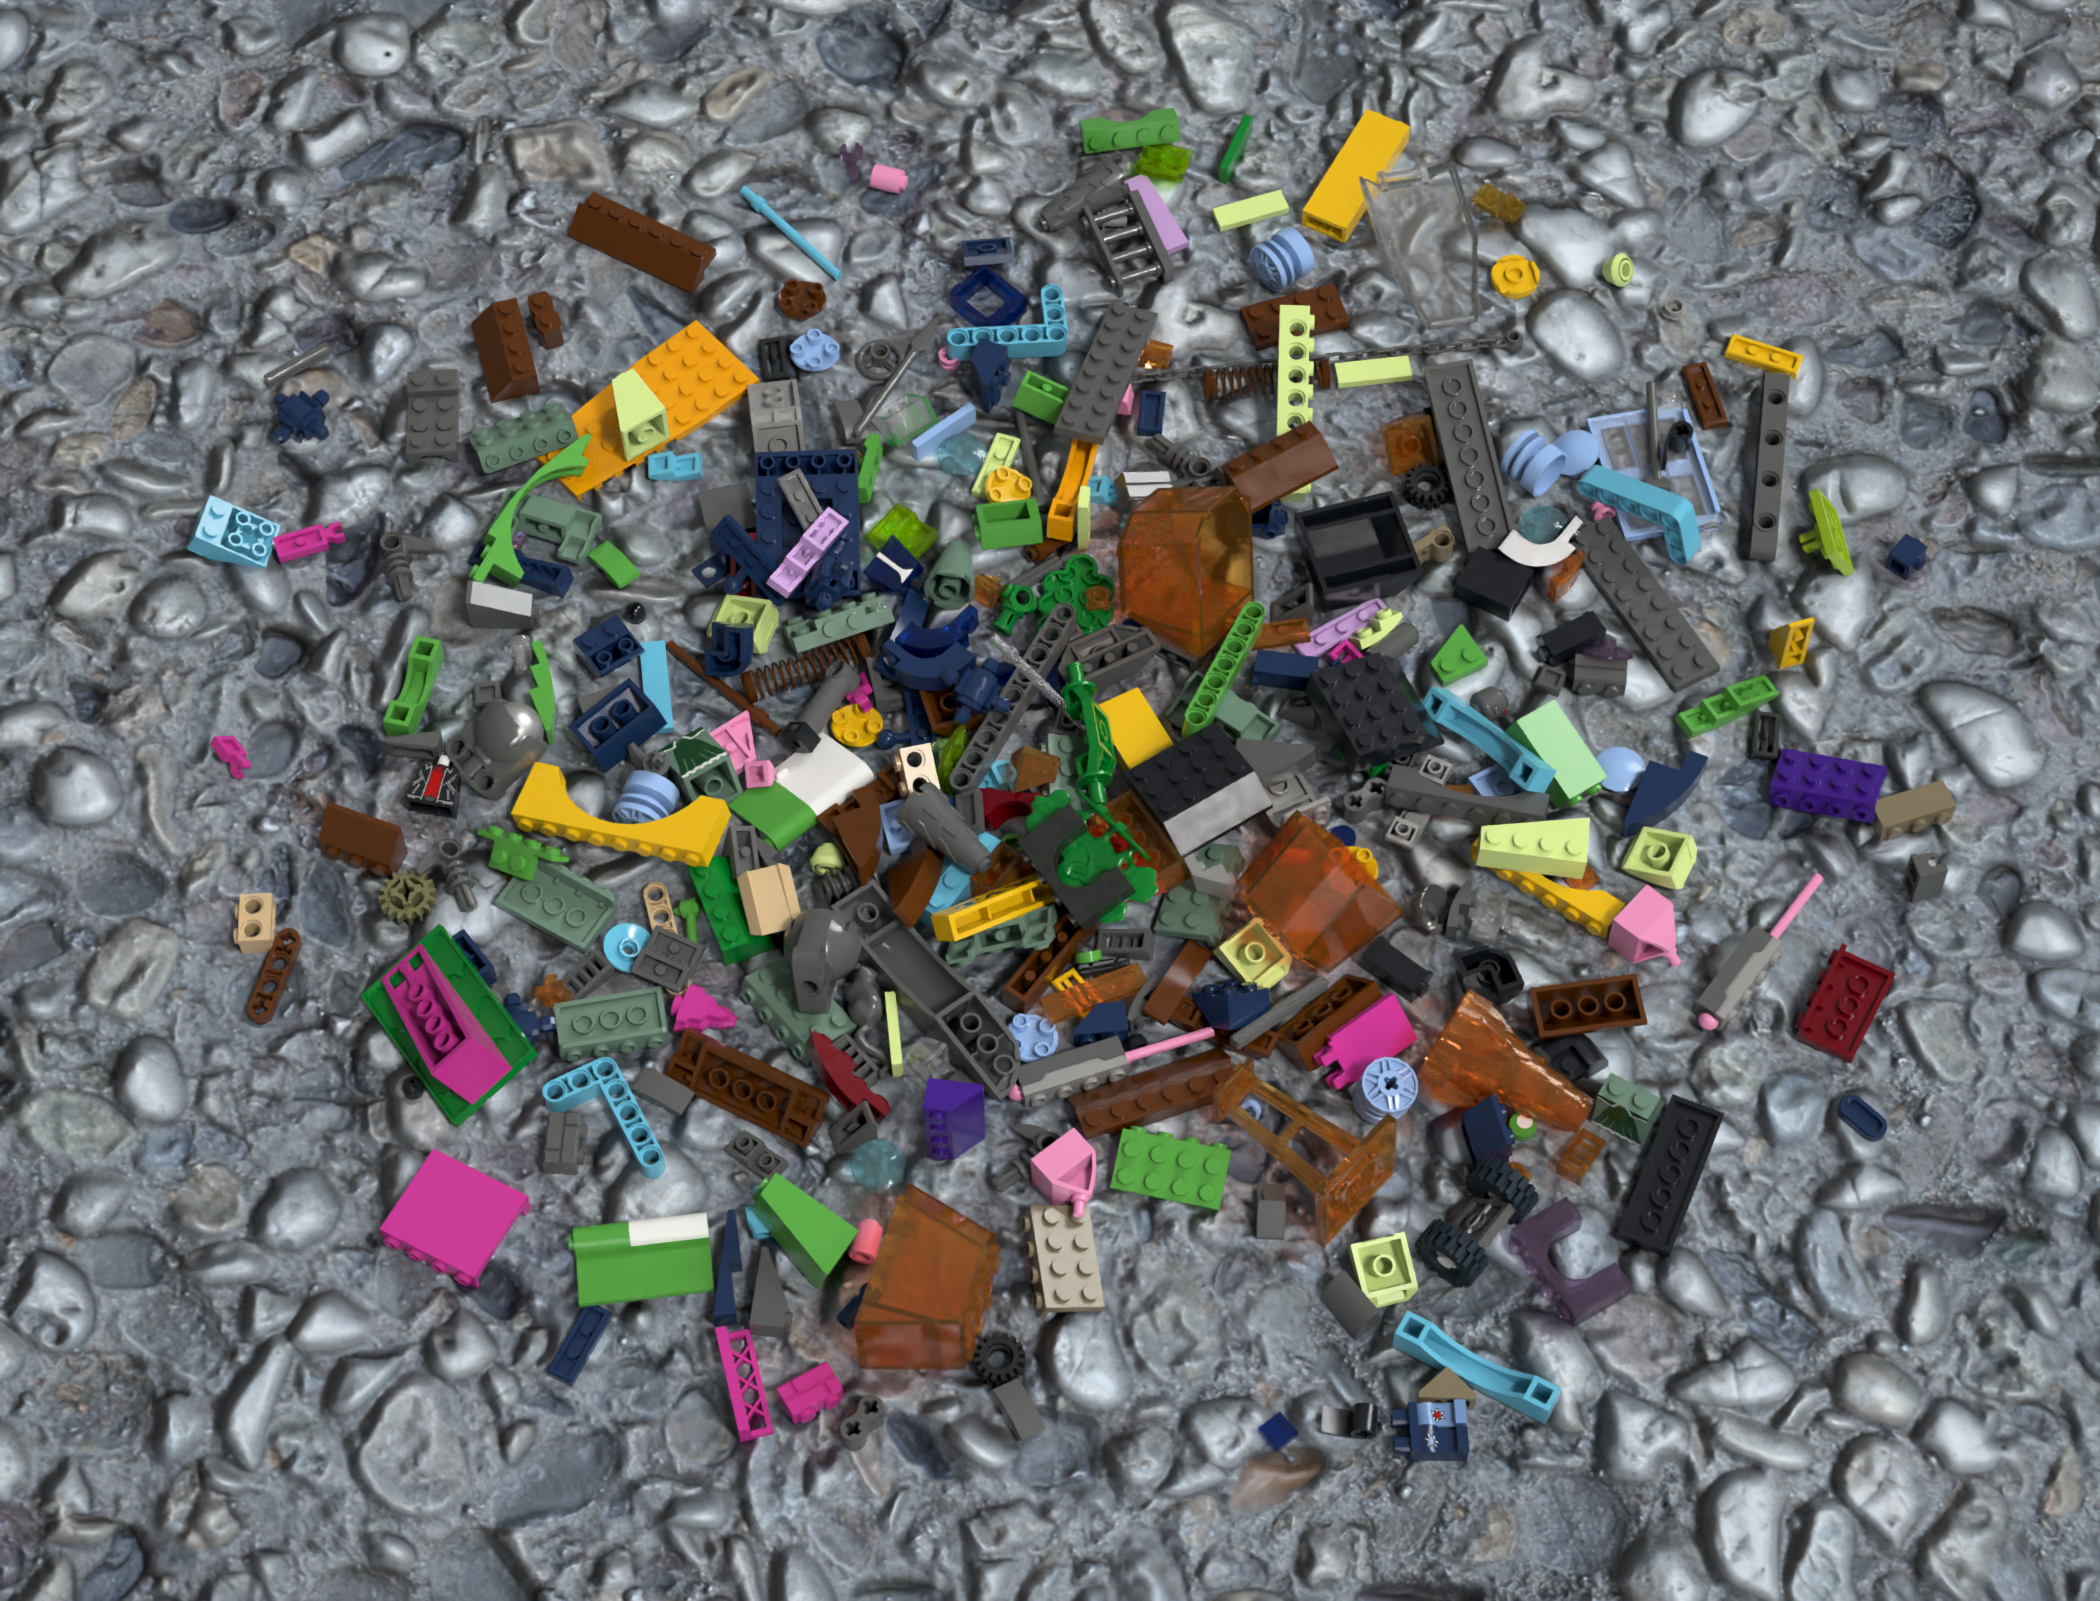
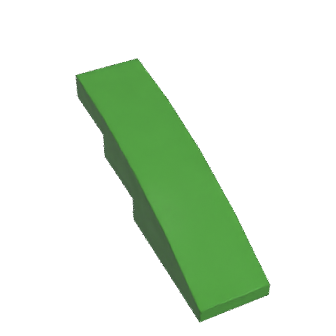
M541 640L531 643L537 664L530 666L536 688L529 690L531 704L541 718L544 734L550 745L554 743L556 701L548 659Z
M1764 674L1725 687L1722 694L1704 699L1698 707L1678 713L1675 721L1687 737L1691 739L1752 712L1778 697L1779 692Z

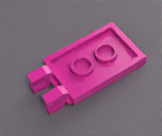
M1389 992L1326 1036L1328 1045L1321 1048L1312 1057L1316 1065L1322 1064L1323 1067L1330 1065L1336 1060L1338 1061L1340 1068L1324 1079L1329 1088L1334 1087L1336 1090H1339L1348 1083H1356L1366 1067L1374 1060L1383 1057H1394L1415 1042L1418 1037L1394 993Z

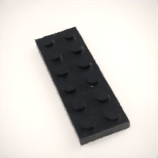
M1672 1094L1616 1238L1670 1257L1725 1113Z

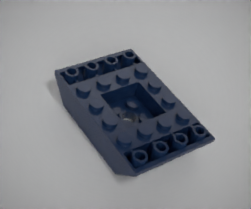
M857 449L755 452L757 544L779 567L788 553L800 541L803 535L802 527L777 482L778 478L800 468L823 512L830 507L849 521L848 525L818 562L823 561L824 556H829L831 553H836L840 557L850 559L853 575L849 590H845L843 597L861 596ZM808 575L788 599L806 598L803 592ZM757 585L758 598L770 599Z

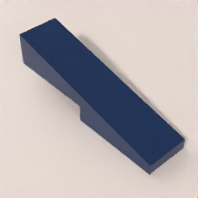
M483 542L477 543L467 561L469 565L474 567L477 564L480 566L484 559L480 558L486 547ZM514 549L518 563L524 572L519 583L564 598L574 580L568 566L527 558L521 550Z
M735 1209L728 1210L713 1313L715 1327L738 1324L732 1273L742 1272L743 1269Z

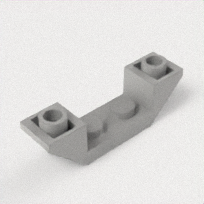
M1428 754L1419 774L1445 787L1452 764ZM1404 808L1400 817H1395L1385 839L1410 849L1421 838L1432 813Z
M1197 851L1182 859L1196 891L1227 900L1236 899L1233 888L1237 886L1232 872L1227 873L1222 863L1206 869L1202 860L1197 862L1196 857L1199 856Z

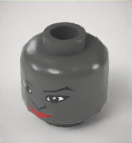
M1489 686L1472 694L1469 706L1493 722L1505 716L1509 701L1504 691Z

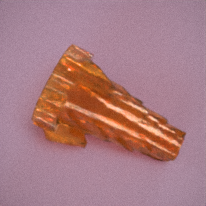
M1468 989L1417 1071L1416 1076H1418V1080L1429 1086L1431 1097L1437 1101L1459 1107L1472 1108L1479 1103L1477 1097L1479 1094L1486 1098L1496 1094L1499 1104L1504 1103L1527 1118L1535 1117L1561 1130L1577 1133L1596 1100L1575 1088L1564 1075L1546 1065L1548 1060L1525 1046L1526 1042L1514 1034L1502 1015L1492 1006V1002Z

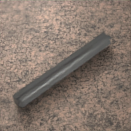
M1323 975L1314 978L1232 1034L1229 1041L1230 1045L1239 1050L1327 990L1328 979H1325Z

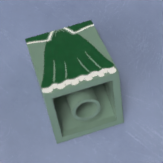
M702 726L658 750L659 752L663 750L668 757L670 763L668 771L671 776L669 779L677 787L688 805L701 795L725 800L727 804L743 793L729 753Z
M1610 1073L1598 1093L1591 1123L1641 1148L1666 1103L1660 1097Z

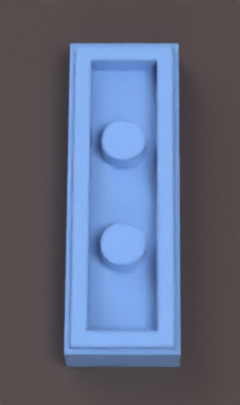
M969 402L911 442L912 457L917 462L976 423V408Z

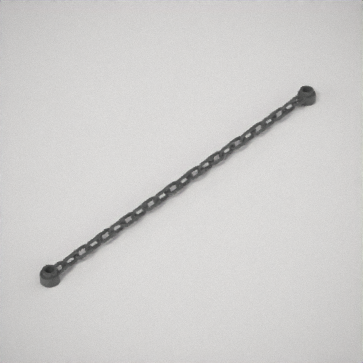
M1511 330L1502 336L1483 339L1472 338L1445 343L1432 342L1424 345L1362 349L1345 353L1332 352L1324 355L1309 356V361L1321 358L1322 360L1327 358L1329 361L1330 356H1339V360L1329 361V365L1349 361L1407 355L1409 357L1419 354H1440L1457 350L1470 351L1488 347H1504L1507 352L1517 353L1523 347V336L1520 332ZM1504 339L1503 344H1496V340ZM1473 342V347H1463V343ZM1480 342H1489V344L1480 345ZM1456 345V347L1447 348V346ZM1429 346H1439V350L1429 351ZM1422 348V351H1413V349ZM1406 349V353L1396 354V350ZM1373 352V357L1363 358V353ZM1381 352H1389V354L1380 355ZM1351 355H1355V356H1356V357H1352V358H1346V356H1351ZM1294 356L1291 358L1298 360L1301 359L1302 356ZM1263 359L1245 363L1233 362L1214 366L1203 365L1176 370L1163 369L1145 373L1135 372L1133 376H1138V380L1131 381L1130 383L1132 385L1150 381H1172L1189 377L1202 378L1203 374H1195V370H1207V368H1220L1222 374H1224L1226 367L1229 369L1230 366H1239V373L1241 366H1244L1247 372L1248 368L1246 366L1255 365L1253 367L1255 371L1258 364L1261 368L1263 367L1262 363L1272 362V365L1275 363L1278 367V359ZM1170 372H1172V373H1171V376H1172V377L1162 378V374H1161V373H1170ZM1188 372V374L1179 375V373ZM1154 375L1153 378H1145V376Z

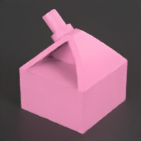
M1646 885L1613 919L1608 946L1632 964L1662 955L1663 958H1667L1672 967L1678 966L1681 960L1676 954L1677 949L1675 947L1676 932L1673 903L1649 885Z
M1073 1127L1031 1159L1032 1185L1051 1205L1072 1203L1074 1204L1073 1217H1084L1085 1205L1092 1198L1096 1187L1095 1150Z

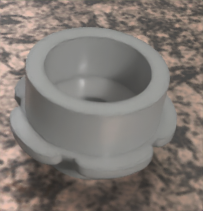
M1670 298L1662 306L1663 316L1672 321H1678L1686 314L1685 304L1679 298Z

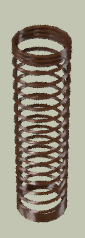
M1320 359L1319 367L1317 361L1313 360L1317 369L1319 390H1330L1331 373L1328 359ZM1273 363L1270 371L1269 365L1265 364L1262 371L1261 366L1258 364L1254 372L1253 367L1250 365L1246 372L1245 367L1241 366L1238 373L1237 368L1234 366L1232 374H1230V370L1226 367L1224 375L1221 369L1218 368L1216 370V377L1211 368L1204 369L1203 380L1206 400H1214V388L1216 400H1218V372L1221 376L1224 399H1226V371L1229 376L1231 395L1234 398V370L1237 375L1239 395L1242 398V369L1246 379L1247 395L1250 397V368L1254 379L1255 395L1258 396V367L1261 373L1263 394L1265 396L1266 366L1270 377L1271 394L1274 395L1273 372L1275 366L1278 377V367ZM1310 376L1311 384H1313V376ZM1294 377L1295 383H1297V377Z
M861 632L855 634V636H850L849 641L843 638L842 645L837 640L834 642V647L827 643L826 650L822 646H819L818 652L812 648L810 655L804 651L803 658L796 654L795 661L789 656L787 663L781 659L779 666L775 662L772 663L771 668L765 664L764 672L761 668L757 667L756 675L752 670L741 673L740 678L748 701L751 704L758 702L757 691L750 672L758 684L762 699L765 700L758 670L766 682L770 696L773 697L767 678L766 667L771 673L777 692L780 695L781 691L775 677L774 665L782 677L787 692L789 689L783 675L782 662L788 670L794 689L797 686L791 673L790 660L793 662L800 683L804 687L797 656L805 668L810 684H812V679L806 665L805 653L812 663L818 681H820V677L814 663L813 651L820 661L824 676L826 668L822 661L821 648L827 656L830 666L832 661L828 647H831L836 660H839L836 648L837 643L843 652L845 661L850 665L845 652L844 640L847 642L854 663L858 668L859 663L853 650L852 637L855 640L861 660L866 665V657L872 658V653L864 633Z

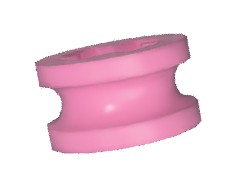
M944 346L939 351L940 366L947 370L956 369L961 361L955 358L947 360L946 346Z
M1598 501L1594 502L1591 506L1595 521L1607 516L1612 519L1616 515L1614 507Z

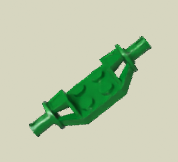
M1074 662L1066 666L1069 684L1065 685L1060 693L1061 697L1065 700L1067 713L1073 720H1081L1083 725L1086 726L1087 731L1084 734V741L1089 750L1075 758L1079 776L1076 784L1079 789L1089 791L1090 801L1096 806L1102 803L1107 807L1104 788L1112 784V772L1117 764L1109 717L1092 698L1097 692L1096 684L1091 681H1085L1082 663Z

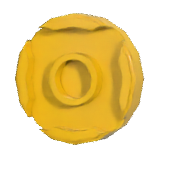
M1521 255L1501 257L1491 269V285L1496 292L1504 297L1511 299L1527 297L1536 290L1539 284V269L1536 264L1531 260L1529 262Z

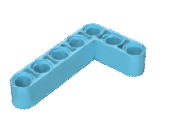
M1055 284L1045 285L1041 289L1039 307L1041 324L969 327L950 330L947 334V356L952 360L953 358L959 359V361L971 360L970 356L980 338L1007 346L1009 358L1052 357L1064 354L1067 346L1068 328L1062 289Z
M1592 465L1577 482L1578 490L1587 498L1661 525L1668 555L1675 563L1682 566L1686 565L1701 547L1695 510L1688 499L1599 465Z
M599 1058L544 1085L542 1093L549 1112L563 1113L602 1095L642 1174L649 1179H656L663 1175L666 1168L663 1152L618 1065L612 1058ZM604 1072H611L609 1076H601ZM580 1083H586V1084H587L586 1086H584V1087H582V1088H577V1087H576V1085H578V1084H580ZM617 1093L623 1094V1096H621L620 1098L612 1097ZM554 1095H562L558 1099H551ZM628 1115H633V1116H635V1117H634L633 1119H631V1120H624V1119H623L624 1117H626V1116H628ZM637 1138H646L643 1142H635ZM651 1159L658 1160L655 1164H646Z

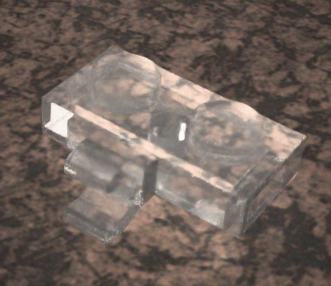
M1485 889L1469 930L1468 939L1494 946L1500 928L1512 936H1519L1522 928L1520 926L1522 919L1506 915L1511 896Z

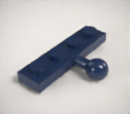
M730 514L725 515L710 534L741 568L735 575L724 579V592L728 595H738L743 589V581L749 575L777 607L782 606L788 598H785L766 584L778 566Z
M916 689L904 690L909 732L894 733L890 729H883L877 734V745L881 749L889 750L898 743L911 742V746L930 743L938 781L942 782L936 733L932 732L919 691ZM912 754L913 765L917 767L918 759ZM915 780L916 784H923L921 781Z

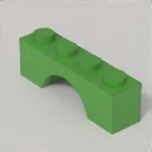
M1174 108L1152 110L1145 117L1128 122L1110 121L1104 117L1079 120L1081 144L1085 154L1180 141L1179 119Z
M416 635L408 655L407 675L403 689L396 700H391L383 720L387 737L416 734L445 658L441 640Z

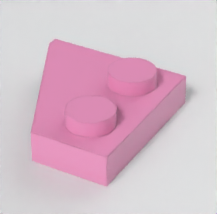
M747 710L709 733L729 753L737 776L745 771L744 762L757 761L750 716Z

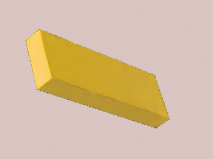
M1732 334L1724 357L1766 371L1790 374V378L1796 380L1804 355Z

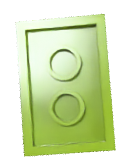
M1818 488L1810 491L1811 502L1808 505L1812 515L1816 517L1817 523L1814 524L1815 529L1799 535L1800 542L1805 544L1802 546L1804 551L1808 554L1820 548L1824 558L1830 559L1835 570L1839 569L1845 577L1855 573L1837 509Z

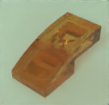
M1150 339L1137 367L1168 368L1174 345Z

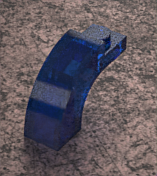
M969 604L950 624L938 629L923 628L911 622L895 638V643L909 654L924 659L941 655L956 641L967 649L970 646L969 634H972L979 625L978 609Z

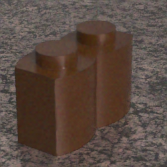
M546 291L529 295L527 301L533 327L537 330L541 346L545 350L563 346L564 337L561 320L557 312L554 311L551 296Z

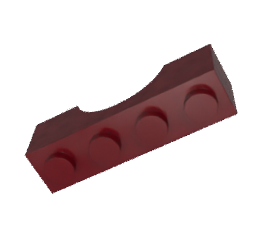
M992 787L979 788L983 794L985 830L996 831L1009 819L1018 816H1029L1033 812L1031 803L1035 800V796L1048 797L1049 795H1042L1037 792L1023 793L1016 790H996Z

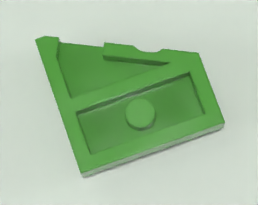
M1461 624L1431 661L1430 670L1442 687H1445L1487 667L1488 660L1463 624Z

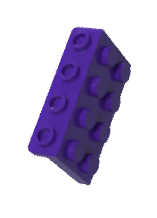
M1783 748L1770 784L1769 803L1777 807L1872 823L1875 819L1877 803L1887 775V766Z

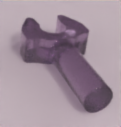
M856 142L855 152L848 153L844 143L839 150L840 161L848 163L849 179L851 183L855 184L859 182L857 162L864 159L863 148Z

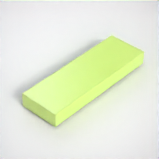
M1281 190L1212 209V215L1220 232L1289 213L1288 204Z
M1408 355L1335 363L1334 365L1338 388L1412 381V371Z
M997 432L972 488V496L988 500L985 492L988 476L1000 466L1011 468L1021 445V439Z
M1080 486L1078 500V550L1087 551L1091 531V488Z
M891 991L885 992L892 1074L893 1077H898L903 1074L896 993Z

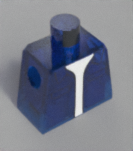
M892 535L863 571V574L871 582L901 597L904 596L908 589H911L918 595L924 592L925 580L920 577L924 572V567Z

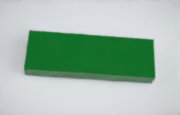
M1246 114L1243 116L1219 166V183L1228 184L1252 134L1253 116Z

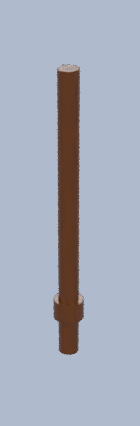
M673 640L666 644V649L740 709L743 711L747 710L751 721L757 726H763L775 737H778L779 733L782 732V728L769 719V714L761 708L757 709L719 677L705 675V666Z

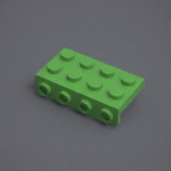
M1130 1126V1129L1123 1128L1110 1189L1219 1211L1232 1151L1227 1150V1145L1211 1142V1146L1200 1144L1199 1139L1184 1137V1140L1173 1139V1134L1157 1131V1135L1146 1133V1129L1142 1127Z

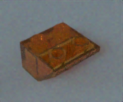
M1000 841L991 852V867L983 874L980 872L974 873L970 878L971 895L977 897L1035 874L1037 870L1032 864L1028 865L1019 851Z

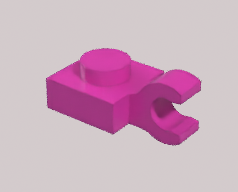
M862 672L858 675L861 678L859 686L852 693L847 694L846 698L851 704L859 703L863 712L866 713L873 708L868 698L869 694L873 692V688L865 672Z
M214 736L210 745L217 753V756L223 762H230V772L234 778H244L245 775L241 768L249 769L252 767L250 761L245 758L247 752L235 736Z

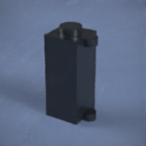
M1593 610L1590 612L1586 611L1582 616L1543 635L1535 636V641L1538 645V655L1543 662L1546 661L1549 666L1555 668L1575 658V654H1583L1603 644L1606 628Z
M1378 936L1362 953L1360 967L1412 1004L1417 997L1422 998L1430 987L1428 982L1434 973L1430 970H1425L1386 942L1387 939L1385 937Z

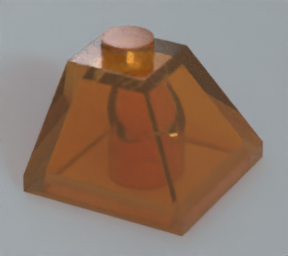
M1420 411L1404 415L1381 427L1391 476L1406 473L1408 470L1411 471L1414 465L1418 468L1421 462L1424 463V466H1427L1428 462H1432V466L1436 465V463L1440 464L1429 414Z

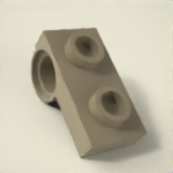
M1445 524L1437 529L1429 530L1425 537L1419 541L1412 542L1420 563L1429 557L1437 562H1446L1451 558L1454 536Z

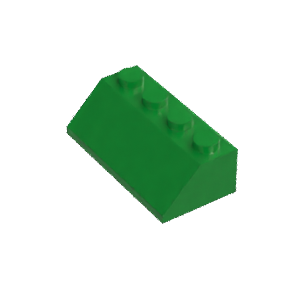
M713 856L708 867L687 865L689 881L724 966L775 949L770 934L763 936L750 935L738 881L732 880L730 858Z

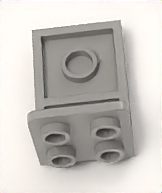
M1302 773L1278 785L1265 788L1273 808L1263 814L1278 840L1296 843L1304 836L1311 833H1319L1329 826L1330 798L1326 796L1317 800Z

